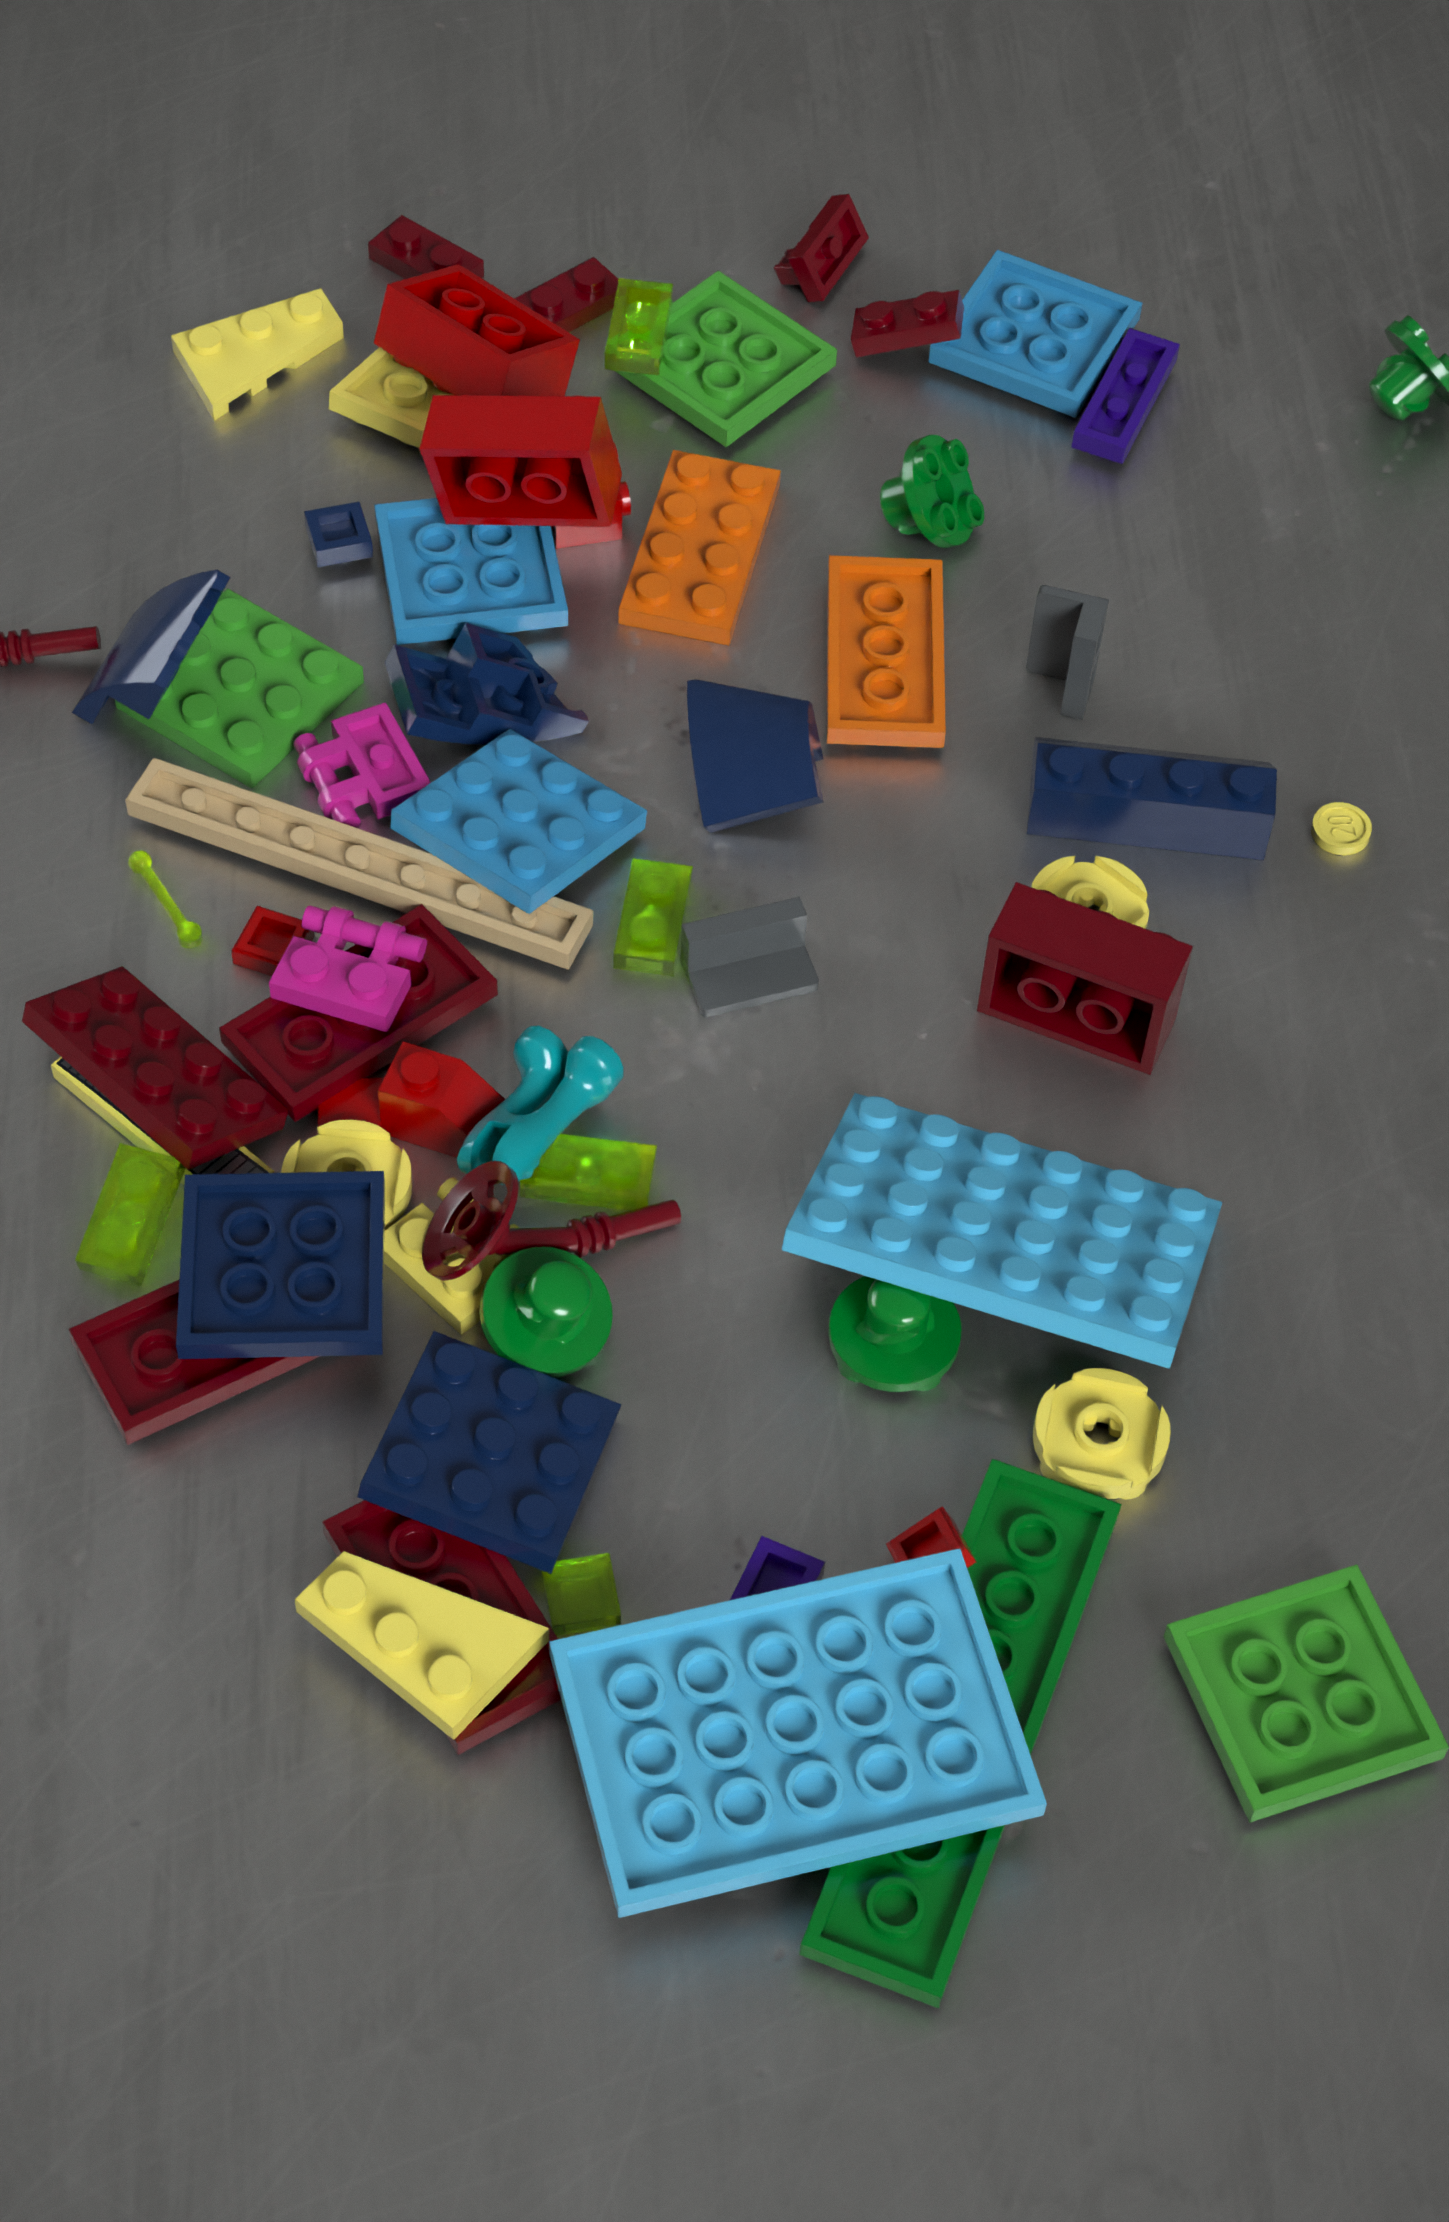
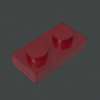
M403 215L368 242L369 259L404 279L460 264L480 278L484 277L483 259Z
M592 257L514 299L567 332H571L625 303L627 286L595 257Z
M959 289L942 293L939 291H929L915 298L893 302L876 301L865 307L856 308L851 334V343L856 357L961 339L964 305Z

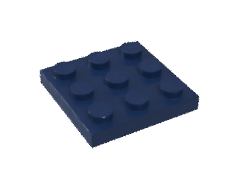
M384 1171L185 1175L176 1336L178 1358L383 1355Z
M433 1331L362 1478L357 1497L552 1574L622 1404Z

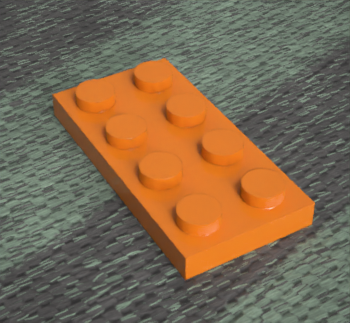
M673 450L619 606L618 624L730 646L779 491L781 470Z
M829 555L827 591V744L944 748L946 720L942 560Z

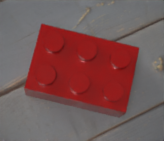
M460 264L387 284L374 344L393 355V359L398 364L413 368L432 380L434 386L440 391L453 395L466 394L473 396H565L580 339Z
M433 395L420 444V451L446 524L611 527L622 471L601 397L579 395Z

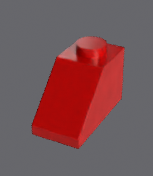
M404 1041L378 1089L380 1122H382L383 1129L390 1133V1137L457 1158L465 1138L476 1124L505 1100L501 1094L463 1060Z

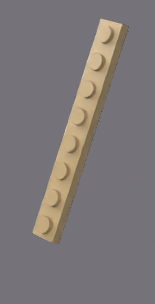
M154 757L125 799L129 816L405 913L423 904L445 927L569 970L593 927V910L553 896L531 914H528L430 853Z

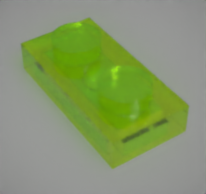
M619 278L605 349V370L659 375L673 301V284Z
M633 858L613 953V968L674 977L681 942L682 924L685 921L692 885L693 866Z
M560 1134L540 1158V1163L534 1169L533 1175L528 1179L520 1180V1197L629 1211L649 1206L656 1165L657 1145Z
M123 1143L119 1144L75 1258V1262L80 1270L142 1286L185 1172V1167L172 1156Z

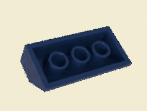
M1035 737L1026 834L1264 860L1276 815L1277 768L1269 762Z

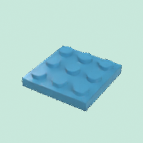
M996 250L962 299L964 314L961 339L931 344L928 362L1076 418L1107 371L1129 328L1134 329L1140 320L1143 303Z
M437 498L374 505L375 521L397 645L457 639L465 623L500 633L568 626V607L551 526L446 524Z
M509 729L392 809L391 829L524 912L531 914L643 831L646 825L647 810Z

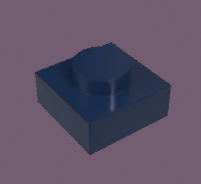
M360 501L304 511L305 527L317 567L373 557L372 539Z

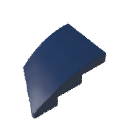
M218 569L197 573L171 583L147 599L128 621L72 713L93 724L105 703L111 697L145 718L150 719L231 577Z
M465 623L446 658L394 644L384 662L407 735L435 741L487 745L511 729L534 743L583 733L589 723L587 715L582 710H569L554 693L558 683L545 669L535 662L529 650L514 636Z
M697 679L687 681L688 724L693 768L703 826L708 832L712 833L824 803L815 763L816 761L823 760V754L813 705L810 701Z

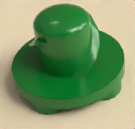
M1409 315L1400 322L1393 321L1384 331L1399 355L1387 357L1379 364L1375 377L1369 383V391L1373 400L1385 414L1396 420H1404L1412 412L1424 411L1428 408L1430 396L1433 393L1449 406V355L1444 353L1437 358L1426 344L1429 340L1428 335Z
M927 435L914 440L908 446L899 476L887 480L882 485L880 491V507L884 518L891 527L906 535L922 533L934 545L941 548H951L965 543L971 536L973 529L983 524L985 517L984 507L980 498L974 494L972 481L967 470L969 465L968 453L962 442L958 439L947 441L938 435Z
M533 1247L510 1255L494 1269L483 1287L480 1298L479 1314L481 1326L487 1341L497 1355L551 1377L569 1375L588 1365L603 1348L612 1326V1303L603 1280L588 1263L562 1249Z
M863 1276L848 1285L836 1299L830 1314L828 1335L831 1350L837 1360V1368L847 1380L860 1382L871 1388L888 1392L928 1391L940 1383L942 1376L954 1363L959 1351L962 1328L960 1316L954 1303Z

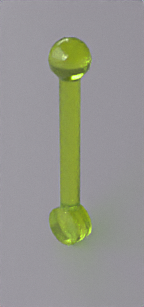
M142 850L133 852L128 860L129 868L134 873L143 876L178 928L177 937L179 944L187 949L199 946L203 938L201 927L197 923L186 920L152 870L151 856Z

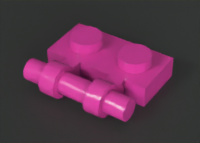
M386 702L331 720L333 740L319 744L315 735L305 733L294 741V748L299 755L297 759L298 768L304 779L309 783H314L319 792L317 802L324 816L355 828H359L361 820L355 811L356 807L369 803L377 819L390 816L392 809L431 783ZM348 765L354 777L339 781L335 770Z
M311 905L307 906L302 917V928L320 933L321 936L317 943L293 936L269 981L270 997L388 1032L411 987L410 970L395 966L399 957L421 962L426 951L427 940L407 934L405 926L385 921L380 926L354 918L353 911L337 906L331 907L330 910ZM347 942L374 949L369 958L343 951Z

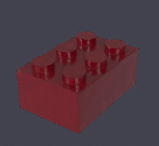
M1016 882L988 936L977 1011L1151 1075L1176 1021L1193 946L1178 941L1168 934L1153 932L1120 920L1110 913L1095 911L1062 899L1049 891L1037 890Z

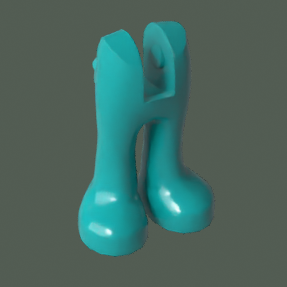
M529 1026L516 1039L513 1050V1057L522 1079L514 1092L482 1118L465 1138L457 1156V1164L460 1171L467 1174L486 1162L501 1161L515 1171L518 1182L530 1178L533 1175L534 1169L539 1165L540 1158L555 1139L583 1111L606 1100L623 1079V1064L614 1049L599 1038L582 1036L568 1051L562 1040L551 1030L541 1026Z

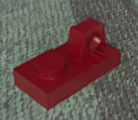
M850 194L831 196L810 224L809 230L794 248L787 249L779 263L774 266L780 283L782 285H800L808 302L824 301L869 239Z

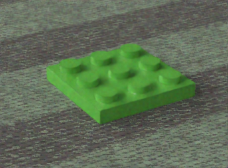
M720 271L712 274L607 349L608 367L725 447H728L835 367L837 360V349Z
M227 589L222 593L215 608L190 647L175 678L150 719L145 718L116 700L115 703L117 709L253 789L295 749L294 741L297 737L305 733H311L364 683L363 666L232 590Z
M1358 1565L1172 1622L1166 1626L1163 1637L1249 1823L1444 1759L1449 1749Z

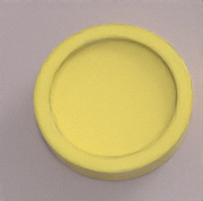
M1333 802L1322 806L1316 811L1311 824V835L1315 843L1326 852L1340 856L1353 855L1362 851L1367 846L1372 832V824L1367 814L1357 806L1344 802Z

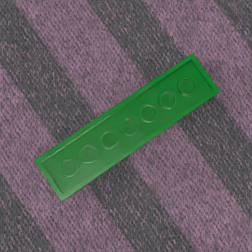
M992 1459L962 1537L976 1560V1563L968 1567L967 1570L1030 1755H1032L1117 1523L1122 1504ZM1006 1825L831 1867L802 1939L799 1955L939 2009Z

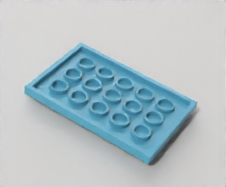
M854 1093L786 1227L782 1251L1170 1369L1223 1202L1207 1198L1193 1189H1177L1143 1179L1138 1174L1129 1170H1113L1086 1162L1068 1152L1049 1151L1022 1143L1004 1133H989L958 1124L947 1116L928 1115L904 1108L883 1097H867Z
M960 1548L549 1641V1654L618 1918L1044 1816L1047 1803Z

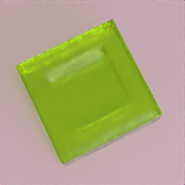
M610 1553L559 1560L556 1562L552 1574L541 1570L549 1622L556 1636L621 1625V1611Z

